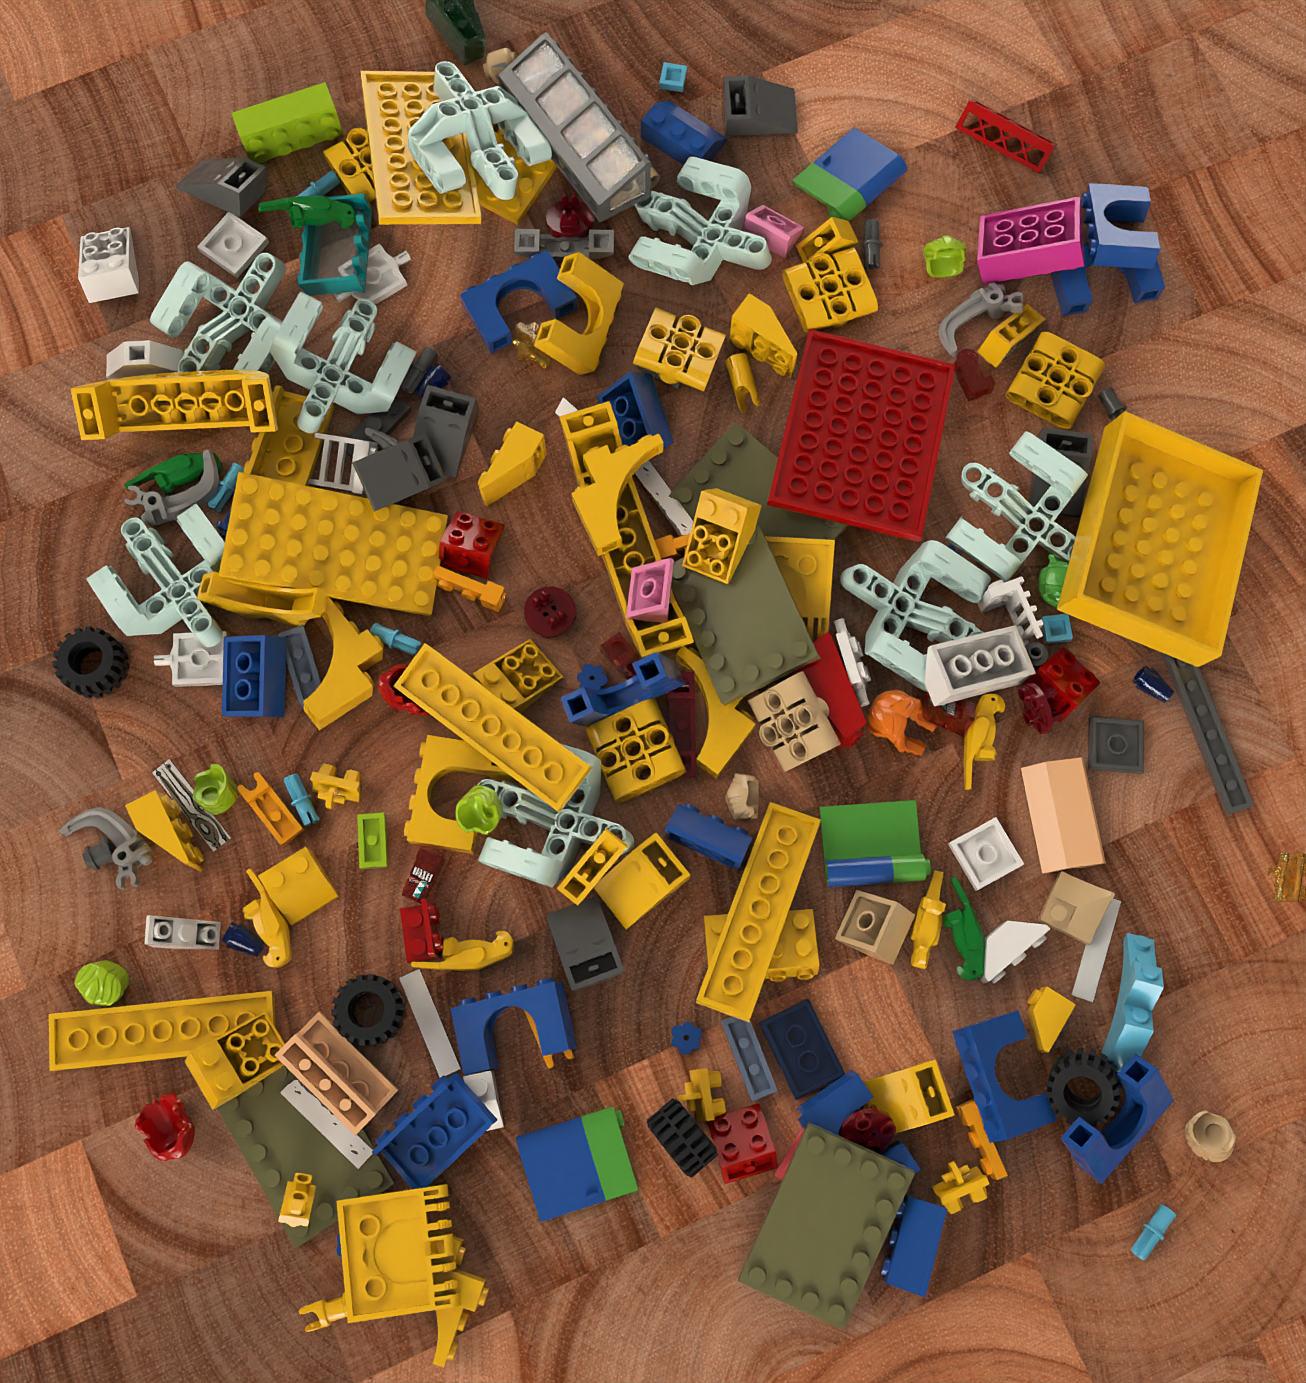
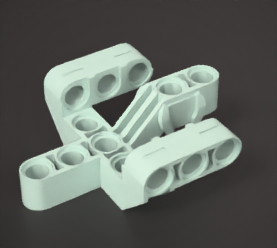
M446 61L437 63L435 66L433 89L442 102L432 104L408 131V147L411 155L439 193L442 194L461 188L466 183L464 171L442 139L466 133L471 151V164L485 181L486 186L491 189L497 198L503 200L513 198L518 178L515 160L513 157L509 158L503 151L504 145L502 143L497 144L492 124L498 123L500 130L504 134V139L506 141L509 140L516 150V155L521 157L528 166L551 159L552 152L549 142L528 116V113L518 104V100L500 86L475 92L453 63Z
M689 157L679 172L677 183L682 188L721 200L709 221L692 209L690 203L685 199L675 198L661 192L651 191V197L635 205L641 220L647 223L653 230L657 231L660 228L669 231V234L672 236L677 232L693 245L690 251L678 244L674 246L661 242L658 238L651 239L642 236L628 256L629 260L641 269L695 285L710 281L723 260L756 270L765 269L771 264L772 256L766 240L761 236L741 231L747 215L752 186L748 176L737 168L697 157ZM641 191L638 192L634 198L642 195Z
M269 253L259 254L237 290L189 261L184 262L179 267L152 312L150 323L171 338H175L183 331L202 297L224 312L207 324H202L198 327L196 335L188 348L185 349L184 355L178 364V372H192L195 365L197 366L196 371L219 370L221 368L219 362L225 352H230L232 349L231 343L248 331L253 330L254 332L251 334L252 339L243 354H239L237 357L239 360L233 370H254L269 373L275 363V359L269 350L283 321L264 308L285 274V265L280 259ZM273 262L272 269L267 272L268 265ZM260 284L258 292L254 293L255 286ZM227 292L226 299L222 301L223 294ZM246 305V306H247V310H246V312L242 315V314H241V310H242V308ZM209 343V351L205 353V347Z
M300 291L278 329L269 350L288 380L310 390L297 419V425L302 431L306 433L317 432L333 402L356 414L386 412L389 410L417 351L397 341L392 343L373 383L348 372L356 355L362 356L366 347V341H370L375 330V323L373 321L377 314V306L371 300L359 299L352 311L348 310L344 314L339 328L332 337L331 341L335 342L327 360L302 348L323 309L322 302Z
M1027 431L1023 433L1009 454L1017 462L1051 485L1035 507L1018 492L1020 490L1018 486L1010 485L1000 478L992 468L987 469L979 463H969L964 467L961 475L962 485L971 492L969 495L975 502L981 500L992 508V514L996 516L1002 514L1017 529L1006 546L1002 543L998 544L986 536L983 529L975 528L962 517H960L945 537L951 544L1004 580V582H1008L1037 544L1051 554L1057 555L1062 561L1069 563L1076 537L1054 521L1088 476L1081 467ZM969 471H977L981 478L977 482H970L966 478V474ZM991 486H998L1002 491V495L997 498L991 497L987 489ZM1048 499L1056 500L1059 505L1058 509L1055 511L1048 510L1045 507V501ZM1039 520L1043 525V529L1039 532H1034L1029 528V522ZM1060 535L1064 539V545L1061 547L1053 546L1050 537ZM1015 541L1025 542L1027 550L1023 553L1016 552L1013 548Z
M194 504L178 515L177 522L205 559L182 575L170 559L174 554L168 547L163 545L165 541L155 529L147 528L139 518L126 520L121 527V533L128 542L126 543L127 550L138 562L142 572L145 575L150 573L162 590L138 605L112 566L108 567L105 565L86 578L110 617L126 636L162 634L183 619L191 632L204 646L213 647L217 645L223 637L222 629L205 607V602L197 600V595L203 574L214 571L219 573L225 544L222 537L197 504Z
M934 540L924 542L901 567L893 583L864 564L849 567L840 576V582L847 591L878 610L866 632L865 654L870 655L883 666H886L916 687L927 692L928 690L924 682L927 654H921L909 646L908 641L899 639L904 627L927 633L928 640L934 641L935 639L940 643L984 633L975 627V624L966 621L947 606L940 608L919 601L931 577L972 603H979L991 581V577L944 544ZM854 572L859 576L858 583L853 578ZM908 578L912 582V589L908 586ZM875 586L879 588V597L875 594ZM896 600H898L901 605L900 611L896 607ZM884 622L889 626L888 633L884 629ZM950 625H951V626L953 627V629H954V634H953V635L950 633V629H949Z
M563 745L593 768L561 812L556 811L529 789L519 788L511 782L502 780L501 783L491 779L479 782L478 785L495 790L503 807L501 818L506 819L507 816L516 818L522 825H526L527 821L550 832L541 854L531 848L525 850L507 840L501 842L489 836L485 841L478 861L487 866L552 888L572 868L581 842L592 845L606 828L616 836L623 834L622 841L628 846L622 854L631 851L634 846V837L630 832L619 824L592 816L600 796L601 760L589 752ZM584 794L583 801L577 804L579 796ZM518 797L516 804L511 806L512 801ZM575 819L574 825L567 829L568 823ZM599 827L597 834L590 836L592 829ZM565 844L563 852L557 854L558 848Z

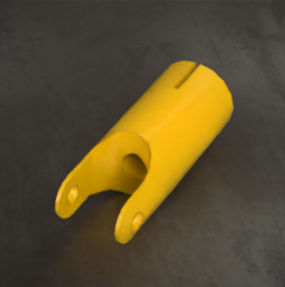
M740 353L730 356L726 359L725 363L739 409L743 414H746L745 398L748 392H750L752 401L756 406H760V398L747 355Z

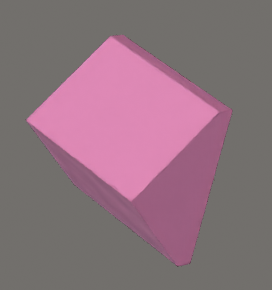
M764 205L748 212L744 224V232L763 237L767 242L769 250L783 258L787 257L805 228Z
M668 558L632 568L626 618L660 623L667 622L673 576V559Z

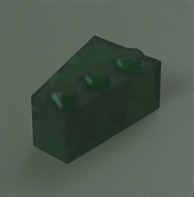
M425 0V15L464 66L484 57L485 34L478 12H476L474 0Z

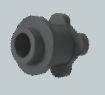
M1030 642L1025 645V648L1036 672L1046 662L1048 652L1044 645L1038 642Z
M105 836L100 838L101 843L92 847L89 845L85 847V853L82 856L89 869L93 867L98 871L100 866L114 862L112 858L114 852L113 844Z

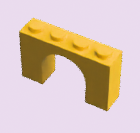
M577 252L564 257L557 279L578 293L584 300L588 310L587 327L583 334H579L557 319L541 323L534 346L578 375L594 372L599 364V356L602 347L607 341L606 335L609 326L614 320V312L617 303L621 299L624 283L582 253Z
M427 735L426 742H422L419 757L423 759L421 768H417L415 772L414 783L418 785L416 794H412L410 798L409 810H412L411 820H407L405 823L404 836H407V841L412 845L474 854L478 832L466 833L458 826L456 820L445 819L436 814L431 805V792L435 783L442 776L451 772L459 771L488 776L485 771L487 757L464 740Z

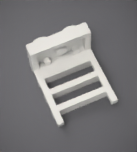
M315 432L314 438L324 439L319 480L309 478L308 484L366 494L353 464L349 485L342 484L347 443L355 444L352 460L354 462L378 452V443ZM332 441H338L339 449L334 482H328L327 474Z
M1021 576L1005 583L1003 580L993 582L988 586L987 591L978 603L981 613L1006 605L1024 646L1029 643L1028 640L1034 635L1037 639L1041 638L1043 634L1040 628L1043 626L1042 619L1038 621L1035 619L1034 613L1037 611L1035 605L1030 607L1027 601L1031 595L1029 591L1023 592L1021 587L1024 582L1023 577ZM1023 606L1024 611L1018 617L1016 611H1019ZM1029 620L1030 626L1024 632L1022 626Z

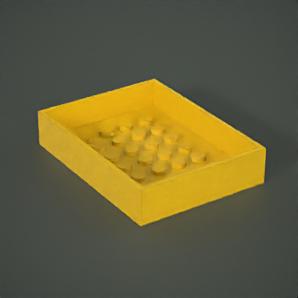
M1124 411L1104 427L1057 610L1196 667L1221 657L1263 470Z

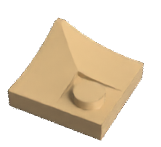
M1060 871L1038 921L1086 945H1090L1115 893Z

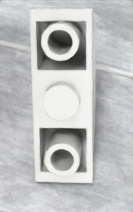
M150 340L123 342L107 354L106 378L111 380L139 375L178 372V364L184 352L183 350Z
M147 915L144 944L155 948L219 950L221 922Z
M1006 921L1000 924L984 938V975L980 977V981L983 984L992 981L994 984L1006 974L1003 969L1010 963L1015 966L1027 956L1024 951L1031 945L1033 948H1036L1047 939L1044 934L1050 928L1045 924Z

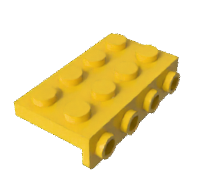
M276 385L274 392L272 391L278 430L259 432L258 438H254L250 461L245 463L244 473L309 486V478L312 477L324 439L314 438L315 433H306L297 425L298 416L307 396L284 391L282 386ZM333 403L316 433L326 434L335 408Z
M813 909L789 910L765 979H770L771 981H782L787 977L807 980L818 974L819 958ZM728 914L704 916L708 967Z

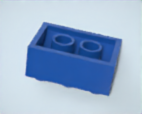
M671 101L655 103L641 120V138L682 165L686 163L689 157L712 161L728 140V138Z
M630 371L597 396L600 404L610 401L618 424L622 446H631L638 443V440L646 435L654 436L660 434L663 440V449L674 443L651 374Z
M268 635L224 637L223 717H284L286 638Z
M685 803L684 806L678 804L665 828L664 837L738 871L752 840V837L748 836L749 832L738 826H734L732 829L723 825L724 820L717 816L709 815V817L701 815L699 814L700 810L690 804Z
M908 1195L904 1196L896 1214V1217H898L896 1229L891 1228L887 1243L891 1246L888 1258L884 1257L881 1264L880 1274L884 1275V1282L918 1296L926 1297L947 1208Z

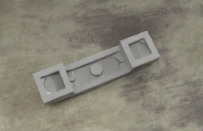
M515 229L514 253L530 258L536 253H543L548 250L554 261L563 262L564 257L577 252L582 253L590 260L614 255V230H589V235L585 238H555L551 234H540V229Z

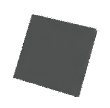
M1091 716L1088 727V770L1142 774L1144 772V720Z

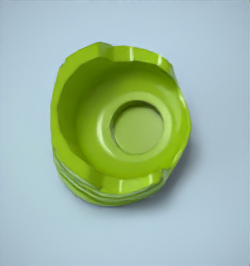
M949 235L927 243L922 250L926 261L927 273L936 278L953 277L960 274L964 268L963 262L966 260V243Z
M211 764L210 770L195 776L193 799L212 815L221 814L228 810L238 798L237 785L220 765Z
M478 785L473 787L456 805L455 814L458 826L466 833L477 831L486 835L492 832L503 814V807L496 792L485 786Z
M108 960L87 964L78 971L75 986L89 1004L112 1006L121 999L124 990L129 986V974L124 968Z

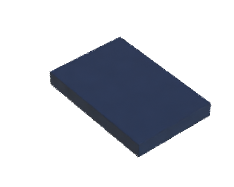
M809 999L759 1022L760 1028L795 1100L839 1079L845 1074Z

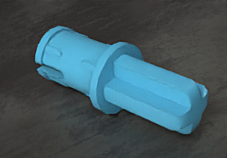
M330 171L315 183L311 182L310 187L295 197L324 196L340 184V179L335 172Z
M233 462L223 480H219L217 492L208 502V506L217 512L222 511L231 495L235 492L238 472L244 473L242 466Z
M377 622L370 629V633L373 636L377 635L382 643L389 645V648L392 650L396 648L415 656L421 648L420 641L401 634V631L398 629L394 631Z
M295 773L284 778V784L293 801L291 805L296 807L303 826L311 825L307 814H309L313 824L318 822L320 818L310 800L312 796L307 794L299 775Z
M1160 1204L1149 1223H1144L1143 1227L1145 1229L1131 1248L1135 1256L1146 1260L1159 1239L1163 1241V1234L1177 1216L1171 1209Z

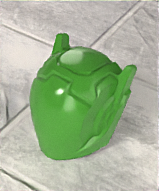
M1049 554V565L1040 571L1038 591L1044 602L1057 608L1069 563L1062 561L1055 554Z

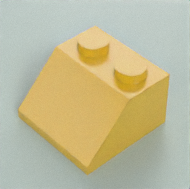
M307 847L302 848L258 875L270 898L291 926L339 897L313 851Z

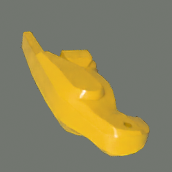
M984 694L980 697L965 727L963 761L965 790L971 789L973 758L975 761H994L995 756H997V752L992 746L996 734L994 714L998 711L1003 713L1005 710L1004 700L997 694Z
M248 869L246 872L260 892L261 899L254 900L243 908L244 917L253 921L257 934L269 946L268 955L263 956L265 964L273 968L283 967L292 959L288 922L270 898L256 873L252 869Z
M936 870L933 872L926 896L920 901L910 934V939L913 941L911 964L913 967L924 970L927 968L932 946H937L942 926V912L945 911L946 906L945 903L939 900L943 872Z
M505 931L496 932L498 936L492 943L476 939L458 942L454 937L445 938L443 943V958L445 961L411 962V966L413 968L433 970H480L512 956L514 940Z

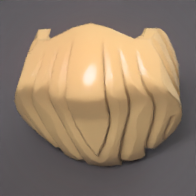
M735 773L725 796L726 804L734 820H742L744 818L758 819L759 780L755 779V776Z
M1204 1110L1193 1116L1185 1126V1139L1197 1156L1202 1157L1206 1161L1221 1162L1232 1154L1236 1136L1225 1118Z

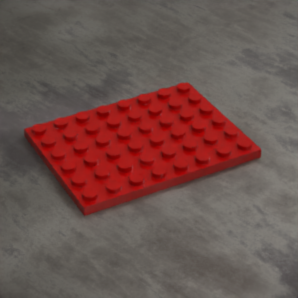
M809 329L767 505L920 542L956 364Z

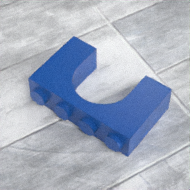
M1088 184L1086 193H1082L1081 208H1084L1085 238L1089 239L1088 254L1092 256L1093 265L1154 269L1161 249L1157 232L1128 231L1110 223V221L1144 222L1151 203L1148 187Z
M1089 243L1084 244L1083 267L1050 273L1062 316L1087 312L1093 301L1086 278V269L1093 265L1092 256L1088 254ZM1157 260L1154 269L1117 267L1128 281L1134 303L1158 299L1165 289Z
M548 250L543 253H536L529 260L521 264H514L507 271L499 275H493L484 283L478 286H471L460 294L462 306L490 354L512 343L511 332L498 311L501 300L508 293L519 289L536 292L543 298L552 315L557 320L578 309L577 297L572 289L557 279L560 269Z
M655 652L632 663L637 675L623 683L601 690L582 687L561 697L560 699L570 723L589 727L641 701L650 698L655 699L685 685L676 661Z
M553 977L536 981L537 986L527 988V984L518 985L510 988L511 993L502 995L501 991L485 994V1000L476 1002L475 997L460 1000V1006L450 1008L463 1074L470 1075L500 1068L493 1030L499 1015L512 1006L524 1009L533 1018L537 1028L542 1056L577 1049L563 982H553Z
M1019 1010L952 1031L955 1045L959 1051L965 1074L974 1095V1101L978 1107L984 1130L990 1143L1008 1140L1057 1121L1054 1110L1049 1105L1050 1099L1047 1098L1046 1093L1029 1096L1017 1101L1004 1093L996 1079L995 1060L1000 1049L1007 1044L1028 1038Z
M1134 1054L1117 1073L1125 1088L1126 1095L1122 1109L1114 1121L1105 1129L1098 1131L1079 1117L1061 1137V1140L1078 1166L1100 1184L1103 1183L1174 1101L1158 1069L1137 1054Z
M850 1070L796 1108L801 1115L798 1121L803 1129L810 1122L838 1135L843 1121L850 1114L873 1099V1096L860 1076L853 1070ZM898 1140L880 1154L913 1169L915 1174L921 1170L905 1145Z

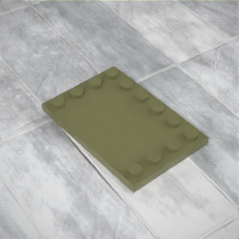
M736 422L733 423L669 495V497L680 502L693 521L701 491L717 488L762 505L758 523L764 535L770 537L836 540L848 526L767 505L778 457Z
M758 521L729 584L683 567L684 557L674 562L671 587L683 615L686 617L689 629L720 702L724 706L821 659Z
M284 1065L243 1093L217 1107L278 1218L287 1182L294 1181L295 1173L312 1176L311 1185H315L316 1189L308 1227L302 1225L291 1227L286 1222L282 1223L294 1247L298 1248L338 1222V1200L377 1195L396 1184L380 1154L376 1156L372 1154L358 1169L280 1093L295 1077ZM363 1127L357 1135L374 1150L375 1146Z
M808 1122L741 1269L738 1282L844 1330L914 1177V1170Z

